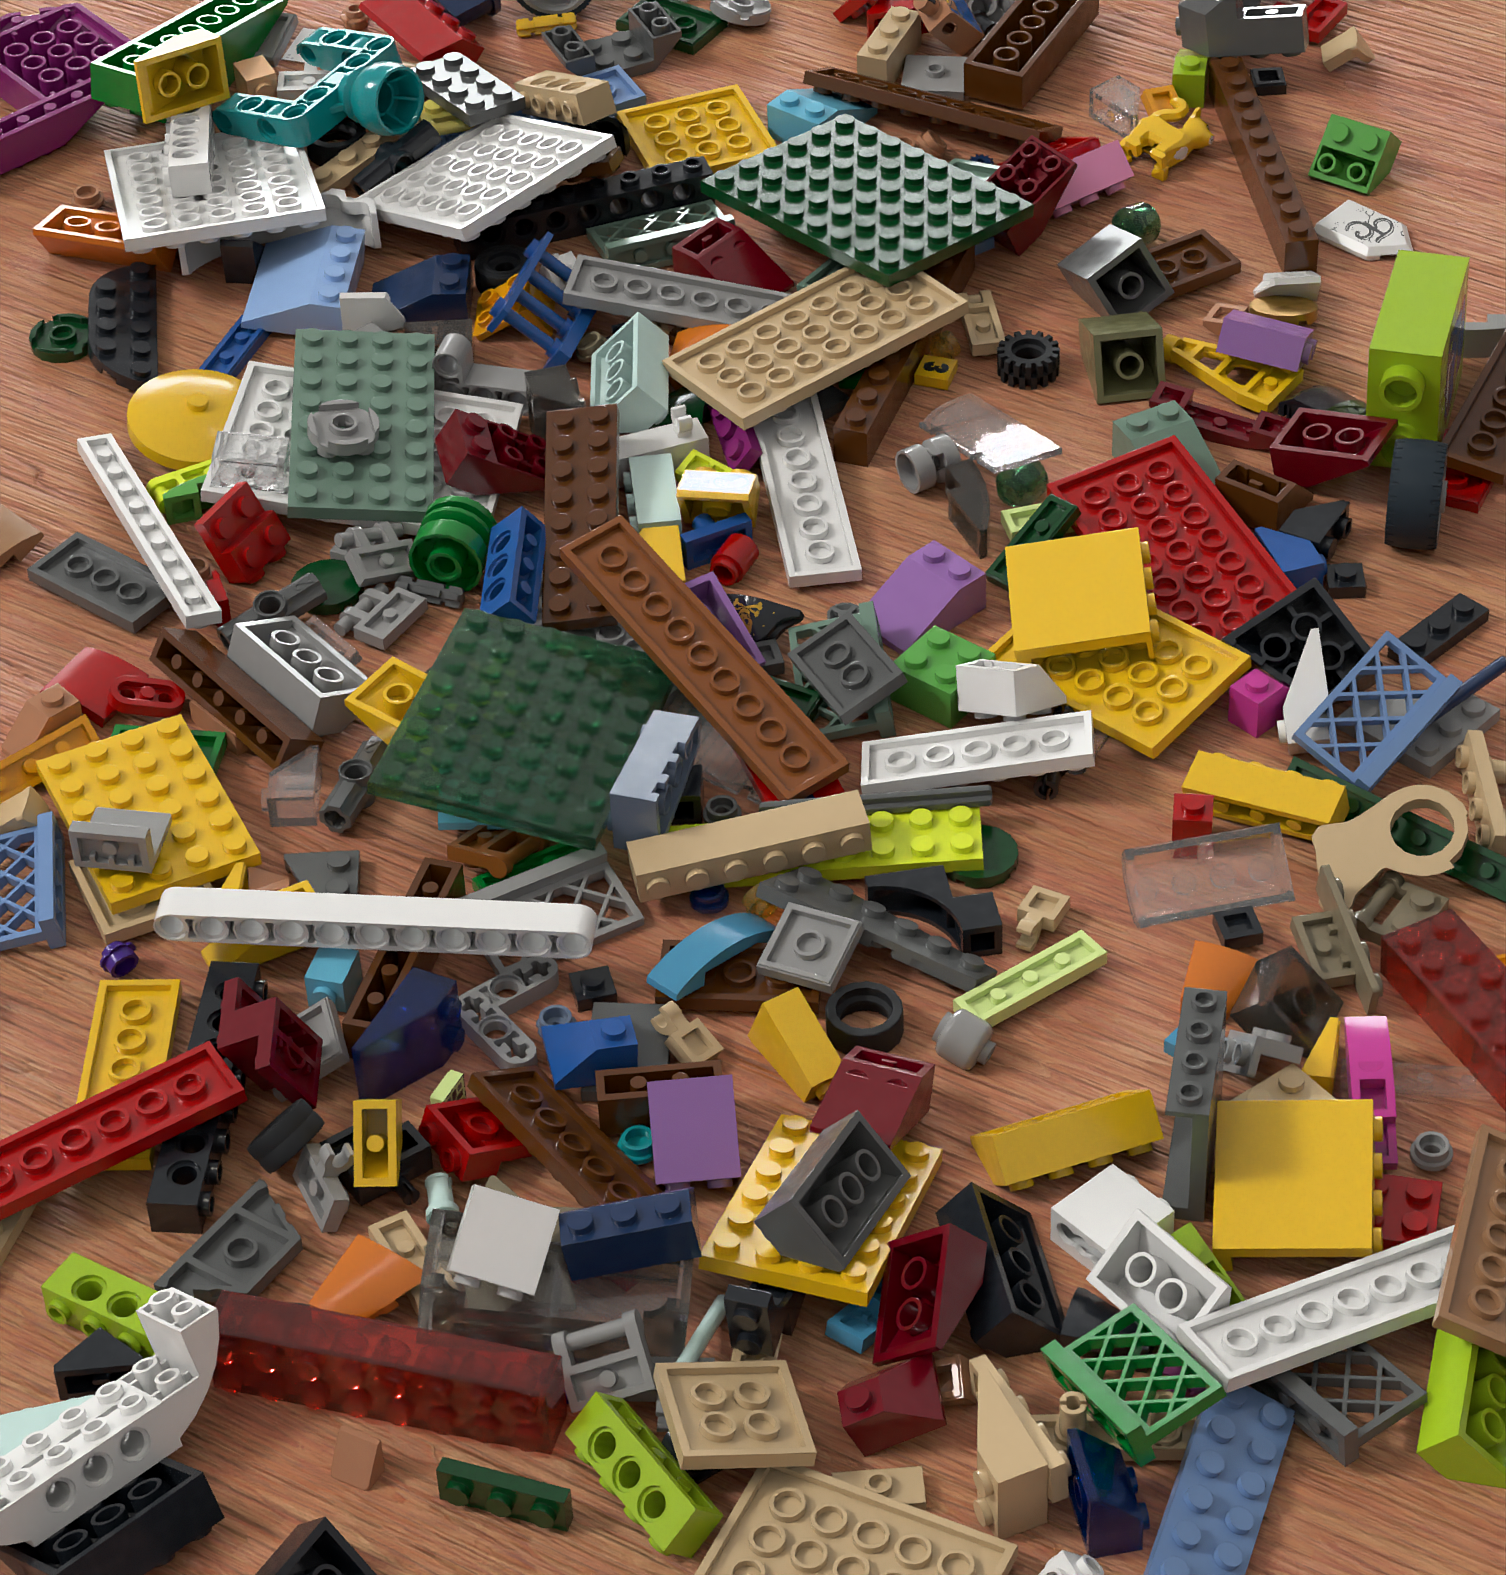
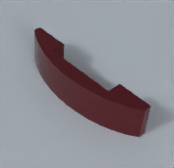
M1160 381L1149 400L1150 408L1175 400L1194 420L1204 440L1236 448L1269 449L1290 420L1289 418L1262 410L1257 419L1254 420L1193 402L1194 390L1165 381Z

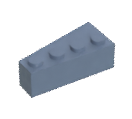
M654 710L647 724H643L640 737L609 793L611 809L608 815L607 829L613 832L614 848L627 850L626 842L668 833L701 745L699 717Z

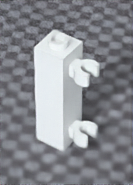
M685 405L671 408L672 424L619 436V488L624 487L623 472H630L629 457L671 453L674 471L692 449L710 457L709 437L697 417L692 418L691 415H686Z

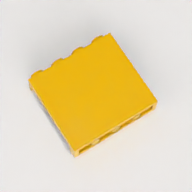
M1138 527L1005 547L1013 646L1017 663L1033 664V659L1145 642H1147L1149 659L1155 658L1153 643L1161 642L1158 620L1150 619V616L1157 615L1155 594H1147V590L1154 589L1151 567L1144 568V564L1151 563L1148 541H1140Z
M1373 1099L1217 1101L1212 1252L1225 1271H1233V1257H1367L1383 1251L1382 1227H1374L1375 1216H1383L1382 1190H1375V1179H1383V1153H1375V1142H1383V1116H1375Z

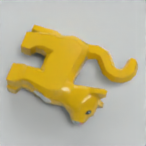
M1179 97L1170 100V105L1175 109L1158 110L1150 116L1140 119L1137 126L1120 142L1129 163L1132 162V154L1138 157L1143 152H1146L1155 159L1157 163L1154 165L1151 176L1162 182L1168 178L1169 168L1185 160L1193 149H1203L1211 145L1214 140V135L1210 132L1208 124L1200 119V107L1193 111L1182 129H1177L1167 123L1180 121L1189 112V105L1184 99Z

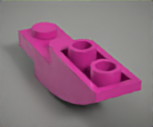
M1387 1016L1344 1017L1348 1098L1373 1099L1375 1116H1383V1142H1375V1153H1383V1170H1397V1115Z

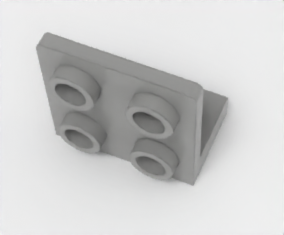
M97 807L90 822L72 820L68 835L75 866L152 873L172 823L171 814Z

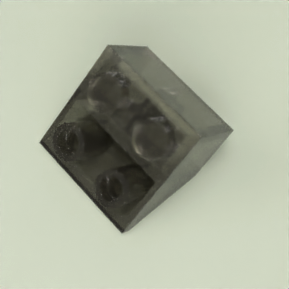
M566 364L524 372L529 429L531 434L538 435L546 441L547 411L586 407L584 398H580L576 377L570 378Z

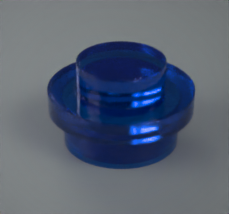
M724 884L701 890H693L689 895L690 905L699 913L715 914L728 906L729 892L724 887Z

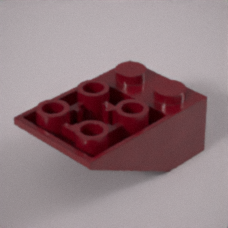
M1031 135L986 182L994 183L995 186L1009 193L1017 194L1020 198L1034 204L1033 217L994 235V240L1020 256L1043 233L1077 168V164Z
M719 217L714 218L672 247L674 272L779 292H787L794 287V281L742 228Z
M455 409L435 438L446 485L475 495L545 490L546 441L538 435H528L514 430L507 424H498L486 420L476 413H467Z
M855 1046L843 1057L810 1124L809 1132L820 1134L822 1130L858 1110L888 1148L892 1150L929 1112L935 1064Z

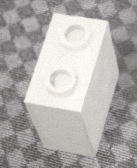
M1111 1164L1051 1207L1050 1240L1092 1271L1136 1208L1142 1210L1169 1234L1174 1232L1175 1210L1171 1208L1166 1200L1156 1197L1144 1188L1134 1176L1126 1174L1117 1166Z
M472 1185L446 1271L456 1273L453 1282L479 1289L481 1281L498 1286L496 1295L521 1302L523 1294L534 1296L560 1210L480 1185Z

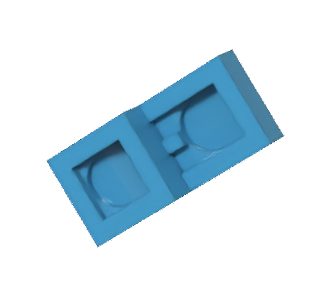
M883 1277L867 1307L848 1304L827 1321L826 1336L859 1354H862L875 1342Z

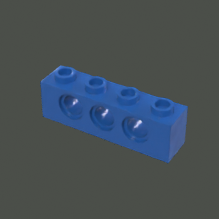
M523 506L493 526L490 532L478 624L481 625L486 633L493 635L503 644H506L535 624L537 620L546 547L545 525Z

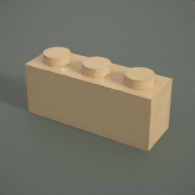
M891 6L858 52L857 73L895 83L904 70L906 55H914L921 45V17L919 13L906 7Z

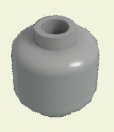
M959 1009L954 1014L948 1011L940 1021L932 1037V1040L936 1042V1053L965 1071L972 1069L977 1062L985 1065L997 1045L990 1041L993 1035L991 1024L966 1009Z

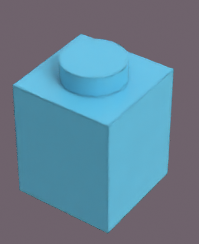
M318 948L304 976L308 1006H312L323 998L328 997L335 1003L337 1011L347 1013L363 980L359 950Z

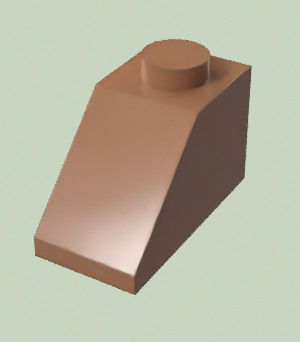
M58 683L28 699L1 746L2 752L9 757L82 716L80 700Z

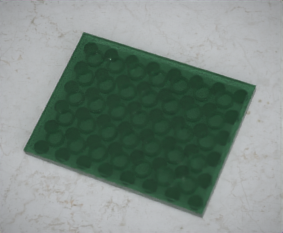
M464 608L370 776L367 794L595 852L607 827L611 811L609 793L640 737L643 724H647L654 710L662 711L674 683L646 652L631 649L624 645H614L598 641L588 636H578L562 632L551 627L526 623L515 618L509 619L489 614L483 610Z

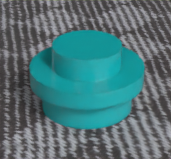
M643 1125L627 1128L622 1133L617 1147L635 1165L646 1164L653 1160L651 1129Z

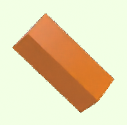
M68 205L59 206L33 228V235L51 254L127 266L134 262H144L156 265V270L171 272L178 249H170L163 246L152 248V251L144 254H135L132 251L126 252L117 213Z

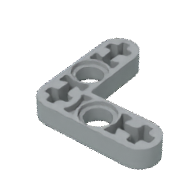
M529 958L463 993L454 1002L455 1018L459 1028L500 1069L538 1066L537 1050L534 1042L508 1016L557 989L559 985L558 964L552 958ZM505 989L517 992L514 996L507 998L497 995V993ZM479 1012H480V1014H481V1020H480V1021H479V1016L476 1014V1013H479ZM493 1030H501L506 1033L498 1039L485 1036ZM511 1048H513V1053L516 1056H511Z

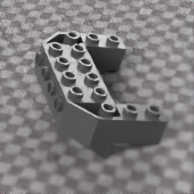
M1180 0L1178 4L1179 17H1176L1175 20L1176 35L1181 36L1182 47L1207 57H1218L1221 59L1227 56L1250 55V57L1258 59L1267 57L1269 54H1282L1286 57H1293L1305 52L1309 42L1306 4L1260 6L1262 0Z

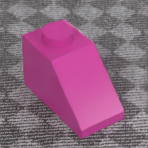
M1255 668L1230 686L1228 721L1257 739L1274 727L1277 721L1284 720L1283 705L1290 688L1273 676Z

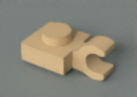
M1033 885L1017 908V921L1020 922L1016 932L1022 934L1016 943V947L1031 952L1038 942L1042 929L1054 932L1070 909V896Z
M673 1001L660 1007V1014L651 1019V1024L656 1031L662 1035H669L664 1044L680 1063L714 1060L724 1049L699 1018L689 1023L682 1014L681 1009Z

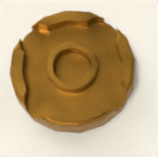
M1272 295L1251 301L1249 313L1299 325V321L1306 320V324L1311 325L1317 320L1318 305L1313 300L1304 297Z

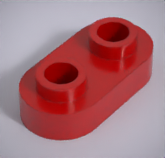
M124 675L112 681L108 693V701L115 710L124 714L170 718L182 711L185 692L171 680Z

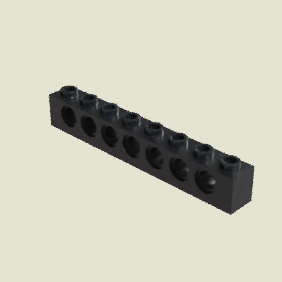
M704 156L688 157L682 161L668 164H657L653 167L637 171H625L603 179L593 178L587 182L561 185L552 192L540 194L532 199L531 204L526 208L511 212L502 223L482 230L480 236L474 240L463 242L453 238L454 245L458 254H470L471 260H475L477 255L483 250L496 245L510 244L527 248L534 238L540 242L548 231L553 234L549 242L551 243L587 235L586 228L706 200H712L715 204V199L701 193V180L714 175Z
M211 961L187 1051L210 1041L245 1089V1074L217 1050L224 983L227 980L239 977L263 1000H267L268 982L261 979L259 963ZM238 1106L162 1142L146 1201L152 1232L202 1234L206 1217H212L214 1212L215 1197L213 1189L214 1185L221 1184L223 1173L221 1157L222 1154H228L229 1126L230 1123H236Z

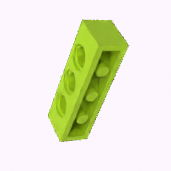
M72 1252L42 1284L41 1289L47 1315L56 1323L70 1325L84 1332L86 1336H90L100 1327L140 1354L143 1359L155 1355L136 1310L148 1303L150 1297L158 1292L157 1290L75 1252Z
M596 1391L566 1430L565 1434L576 1446L574 1452L577 1457L597 1471L601 1476L599 1478L601 1486L622 1501L625 1505L623 1511L626 1516L647 1531L650 1535L648 1538L649 1543L659 1553L665 1556L675 1554L692 1558L723 1518V1514L685 1470H680L677 1460L623 1398Z

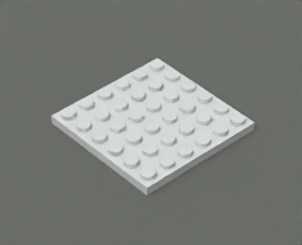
M508 114L474 126L356 199H361L365 196L374 199L377 218L380 221L467 242L479 237L480 232L487 227L502 223L511 212L526 208L531 204V200L540 194L552 192L556 189V184L579 175L582 172L581 169L590 163H596L605 159L606 153L615 149L617 145L614 136L611 134Z

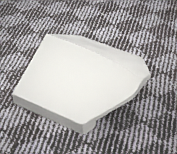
M1313 271L1265 273L1263 281L1253 290V294L1257 298L1272 295L1298 296L1317 301L1321 276Z
M387 292L340 293L342 330L355 331L371 322L386 332H397L407 329L405 317L393 305Z

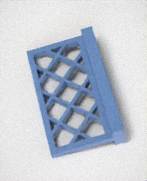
M1387 630L1297 729L1291 739L1338 777L1371 792L1452 701L1463 682L1452 673L1446 678ZM1385 645L1399 655L1400 665L1381 666L1379 652ZM1373 660V666H1367ZM1422 673L1433 684L1427 690H1411L1409 674ZM1382 674H1401L1404 691H1384ZM1358 675H1375L1377 691L1358 692L1356 677ZM1349 686L1350 692H1344L1346 688ZM1419 698V700L1413 705L1412 699ZM1386 699H1405L1407 713L1404 716H1388ZM1351 700L1354 717L1334 718L1332 704L1335 701ZM1359 700H1378L1380 717H1361ZM1326 712L1327 718H1320ZM1396 724L1394 728L1390 731L1389 725ZM1362 725H1382L1384 739L1381 742H1364ZM1328 726L1330 744H1317L1306 733L1311 727ZM1335 726H1355L1357 743H1337ZM1366 751H1372L1370 755L1367 757ZM1339 752H1359L1360 766L1354 773L1340 763Z
M50 811L37 815V826L0 834V864L7 857L15 860L5 871L0 870V891L7 884L15 886L5 898L0 896V918L7 911L15 913L5 925L0 924V951L47 940L50 949L66 946L65 838L53 812ZM34 841L24 853L16 850L22 843ZM26 866L34 869L23 880L16 877ZM28 892L34 895L24 907L16 904L25 893ZM27 919L35 923V928L21 932L15 931Z

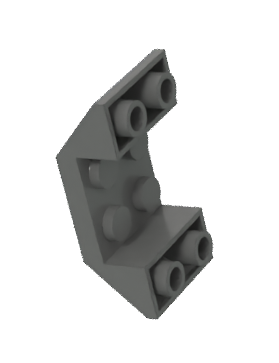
M654 1L644 2L639 6L628 8V31H618L610 36L583 41L572 26L567 25L557 26L552 30L541 32V37L563 66L577 76H583L619 65L632 78L654 72L682 37V31L660 4Z

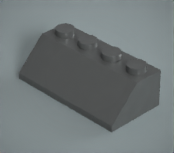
M856 1110L822 1130L754 1220V1223L780 1255L840 1272L847 1267L911 1175L862 1114Z

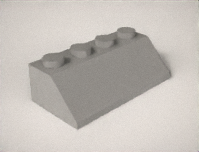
M295 615L234 624L227 657L319 737L342 732L357 717L345 706L344 699L366 681L368 677Z

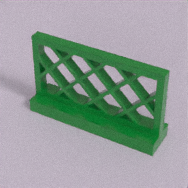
M1132 1303L1065 1348L1056 1340H1053L1040 1349L1054 1380L1065 1392L1075 1391L1083 1394L1086 1397V1413L1140 1467L1156 1458L1151 1447L1153 1444L1227 1396L1223 1386L1135 1303ZM1136 1321L1138 1323L1136 1333L1119 1334L1122 1329ZM1160 1345L1157 1354L1140 1355L1143 1346ZM1131 1347L1128 1356L1111 1357L1114 1348ZM1092 1349H1101L1098 1358H1080ZM1182 1366L1180 1375L1162 1376L1165 1367ZM1152 1368L1150 1377L1132 1378L1135 1369ZM1107 1370H1123L1120 1379L1103 1380ZM1187 1388H1206L1205 1391L1196 1397L1184 1398ZM1175 1389L1171 1399H1154L1157 1390ZM1145 1391L1142 1400L1125 1401L1127 1392ZM1167 1412L1164 1418L1152 1426L1146 1423L1149 1413Z

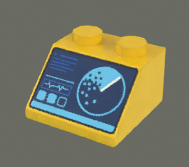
M697 467L695 470L684 471L677 488L676 498L685 523L692 524L694 518L702 513L709 514L717 522L746 512L752 520V527L756 528L760 484L757 474H752V472L745 469L717 472L710 467Z

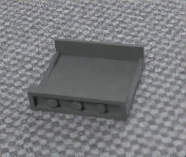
M1184 987L1165 1115L1175 1116L1163 1199L1175 1210L1174 1219L1204 1222L1216 1141L1217 1101L1222 1100L1227 991Z

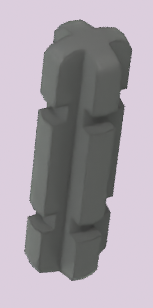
M402 575L398 577L394 586L427 598V603L442 606L445 603L446 607L459 609L465 601V590L452 585L448 589L446 584L417 579V582H415L414 577Z

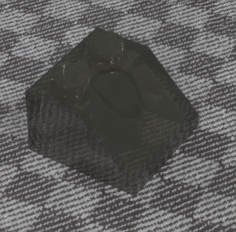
M1291 945L1256 961L1229 1016L1245 1033L1252 1034L1253 1027L1292 1036L1290 1044L1304 1048L1302 1057L1308 1058L1330 1017L1337 1018L1344 1002Z

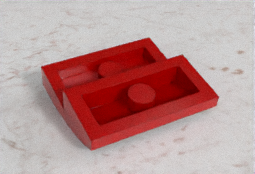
M85 647L41 689L40 693L56 683L60 684L80 700L82 714H86L87 718L103 728L118 713L108 701V693L112 681L124 675L147 678L149 675L117 656L98 649Z

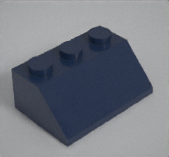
M694 1187L559 1213L561 1248L571 1281L702 1257Z

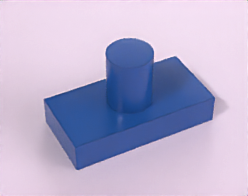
M744 512L715 522L707 513L696 516L692 522L693 530L680 534L683 564L687 570H691L711 563L713 556L731 534H743L753 540L752 520Z

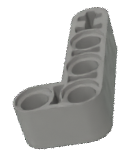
M450 333L444 337L432 360L435 390L524 404L523 416L546 419L547 411L566 409L574 393L573 382L562 374L474 363L470 341L457 333Z

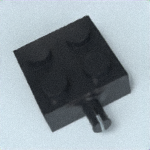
M409 1121L402 1123V1150L398 1186L354 1187V1163L348 1170L339 1174L338 1179L360 1206L391 1191H395L406 1205H412L411 1200L415 1203L419 1199L420 1193L409 1181L433 1169L431 1145ZM353 1126L320 1142L321 1146L329 1143L334 1154L337 1155L342 1151L344 1143H349L354 1152Z

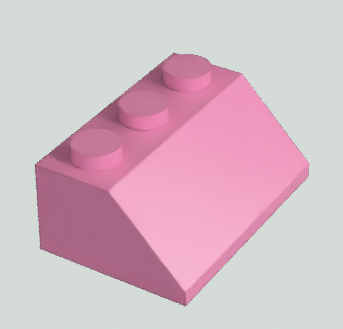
M1118 140L1071 159L1077 164V168L1053 212L1054 218L1056 219L1073 211L1071 205L1079 202L1081 207L1097 201L1099 199L1098 194L1106 191L1109 196L1126 188L1124 182L1133 177L1134 173Z

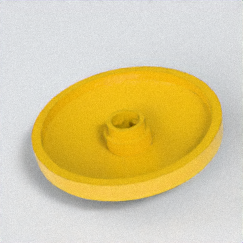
M203 369L173 371L149 380L133 394L128 404L127 430L132 443L150 460L175 470L213 459L242 380L225 373Z

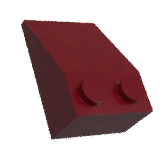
M1299 407L1269 447L1274 475L1302 487H1311L1369 467L1399 426L1398 419Z
M949 1223L887 1243L890 1253L883 1275L872 1360L873 1365L880 1367L943 1349L983 1283L987 1242Z

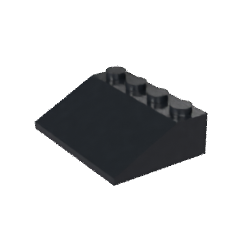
M165 1457L36 1547L26 1542L0 1545V1559L16 1575H144L154 1567H160L169 1563L175 1557V1553L188 1543L207 1536L211 1532L212 1526L225 1517L204 1473Z

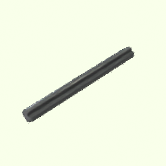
M989 785L860 794L867 815H872L878 811H887L889 813L912 812L919 808L942 810L952 809L955 806L982 807L990 806L993 802L992 788ZM818 798L761 802L759 804V812Z

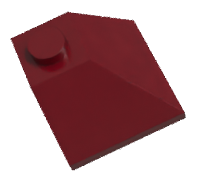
M932 1353L907 1359L851 1381L837 1392L842 1426L864 1457L947 1425L935 1359Z

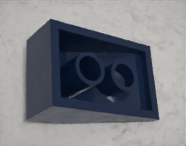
M457 253L435 255L373 283L372 292H387L393 305L405 317L407 328L469 327L474 288L470 254Z

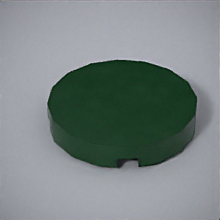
M74 313L57 314L52 316V321L45 323L42 320L38 322L30 331L29 342L31 350L42 361L68 363L88 355V318Z
M337 559L319 560L307 564L298 570L291 580L292 583L308 572L310 574L313 573L318 578L323 589L326 591L327 600L308 611V613L322 616L339 614L344 611V607L351 603L352 607L359 602V596L364 592V587L358 586L347 562Z
M981 825L984 870L953 871L946 873V876L955 883L956 879L963 881L966 887L989 888L1004 883L1010 878V873L1014 869L1016 870L1018 866L1017 843L1010 834L1000 828Z

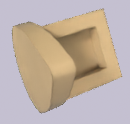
M1354 26L1321 45L1322 61L1329 72L1355 57L1364 63H1369L1375 59L1368 44Z
M32 786L25 788L22 792L0 804V834L20 830L25 827L37 826V815L51 811Z

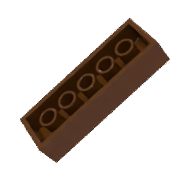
M1016 0L964 62V96L976 98L983 102L989 101L1005 105L1012 109H1023L1099 15V0Z

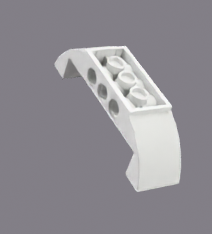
M173 1287L153 1294L149 1302L137 1309L136 1313L155 1355L138 1361L130 1372L116 1381L102 1385L94 1396L79 1406L68 1408L61 1413L57 1421L42 1431L29 1434L23 1439L21 1445L6 1455L0 1456V1545L26 1542L36 1547L183 1446L180 1438L195 1418L208 1392L216 1366L219 1343V1321L216 1307Z

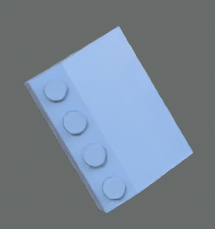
M331 225L266 243L241 320V328L254 330L262 328L269 332L295 335L296 329L316 328L319 330L342 331L339 297L340 293L356 292L364 265L365 229Z

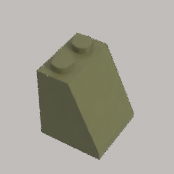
M1147 312L1078 319L1080 353L1097 404L1151 398L1160 381L1166 382L1163 330Z

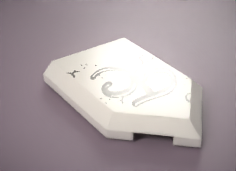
M1349 199L1317 222L1314 227L1320 240L1366 261L1380 260L1381 255H1397L1398 250L1413 251L1407 226Z

